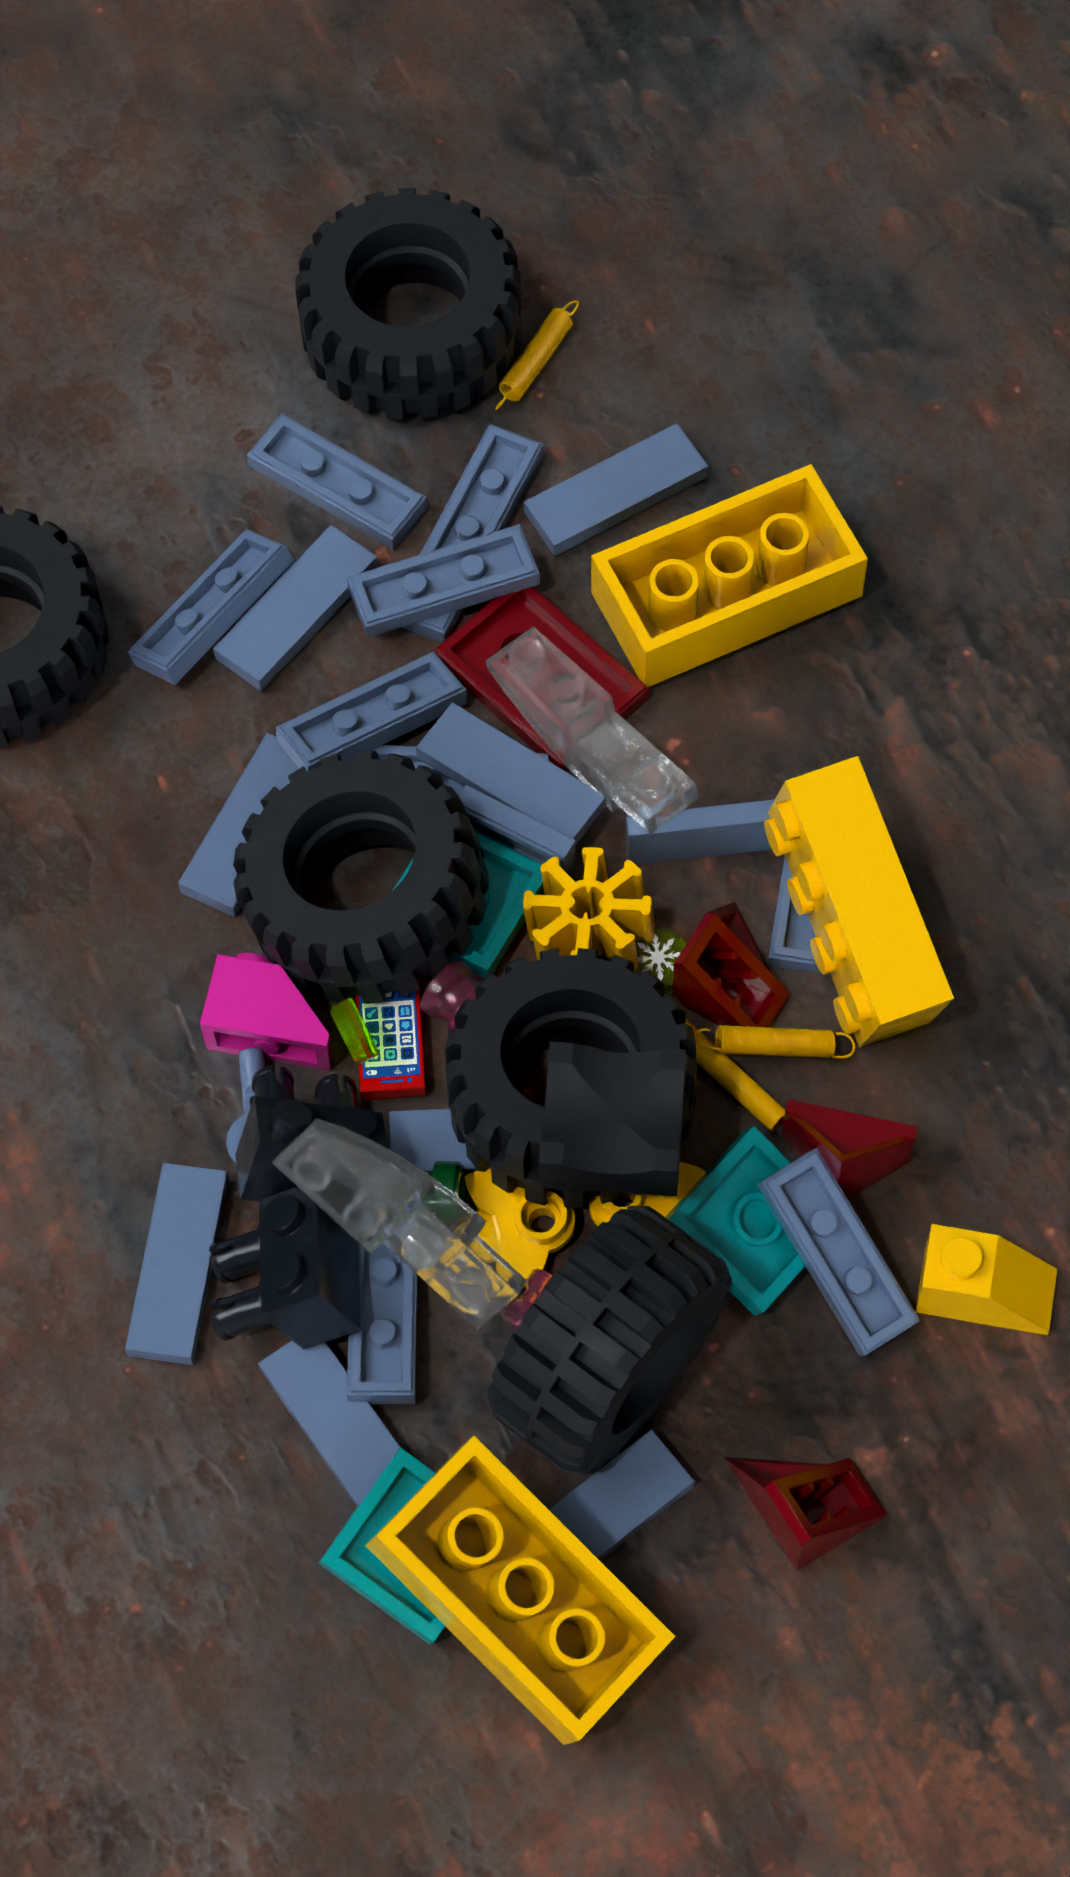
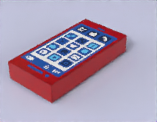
M420 989L405 996H402L400 990L385 993L386 1001L365 1004L361 996L355 995L361 1100L426 1096Z

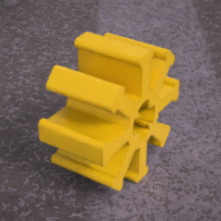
M585 847L582 849L584 876L583 880L577 882L560 867L559 858L552 857L542 864L540 872L545 895H534L531 890H527L523 898V911L528 936L531 941H534L537 960L540 959V951L560 949V956L577 955L578 948L598 950V956L604 955L609 961H611L613 955L634 962V973L638 972L639 965L635 942H645L646 945L653 946L654 933H656L652 900L650 896L644 895L641 870L631 860H626L624 868L608 879L604 850L597 847Z

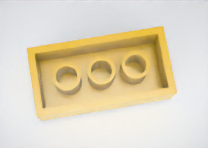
M810 464L591 555V593L639 680L647 687H650L862 597L868 558L814 467Z
M856 756L786 780L768 811L770 819L764 821V828L773 853L777 857L784 854L793 878L787 880V887L793 906L800 916L808 915L816 937L810 939L815 963L823 975L831 974L839 997L834 998L833 1004L842 1030L846 1035L854 1033L858 1046L861 1048L930 1023L954 999V996L859 757Z
M472 1436L365 1545L563 1745L580 1741L676 1637L475 1436Z

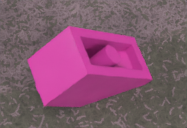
M239 953L236 957L217 954L200 1020V1028L206 1049L238 1055L244 1049L259 1048L264 1051L265 1060L331 1071L334 1057L330 1034L281 965L272 964L268 958L254 953Z

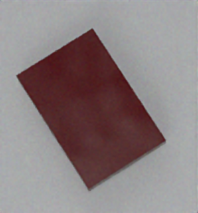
M534 587L494 598L433 650L471 695L536 753L548 754L549 762L566 772L649 700L650 689Z

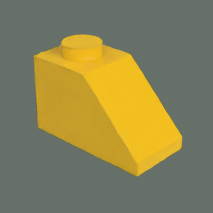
M931 1224L924 1250L915 1313L1048 1336L1057 1268L999 1235Z

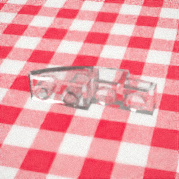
M534 626L486 660L487 669L526 721L580 781L606 796V807L612 812L619 807L622 808L651 835L698 799L696 783L616 713L612 695Z
M316 1118L272 1162L369 1253L374 1252L384 1243L477 1330L518 1296L527 1281L479 1236L487 1221L429 1174L398 1154L366 1137Z

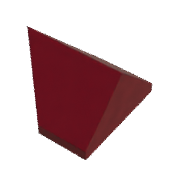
M735 901L707 912L674 962L672 995L677 997L683 1007L718 1026L767 1028L771 1025L790 994L772 974Z
M788 1099L782 1136L797 1158L817 1148L846 1198L849 1199L910 1162L918 1126Z
M724 1457L796 1571L866 1530L887 1515L850 1458L829 1464Z

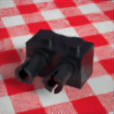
M274 1065L257 1071L252 1078V1090L255 1096L235 1154L240 1200L259 1202L260 1199L317 1180L353 1213L369 1215L390 1158L382 1112L358 1108L356 1084L347 1075H343L342 1078L344 1093L339 1091L338 1074H331L319 1080L315 1086V1098L318 1104L295 1100L294 1078L292 1073L285 1067L281 1066L279 1070L280 1085L276 1083Z
M317 1180L260 1199L258 1229L225 1241L212 1243L209 1247V1252L213 1254V1256L209 1257L212 1270L219 1281L224 1284L260 1270L259 1286L226 1298L212 1300L210 1309L214 1313L210 1314V1320L216 1334L222 1340L228 1341L243 1333L272 1324L304 1350L362 1330L357 1216Z

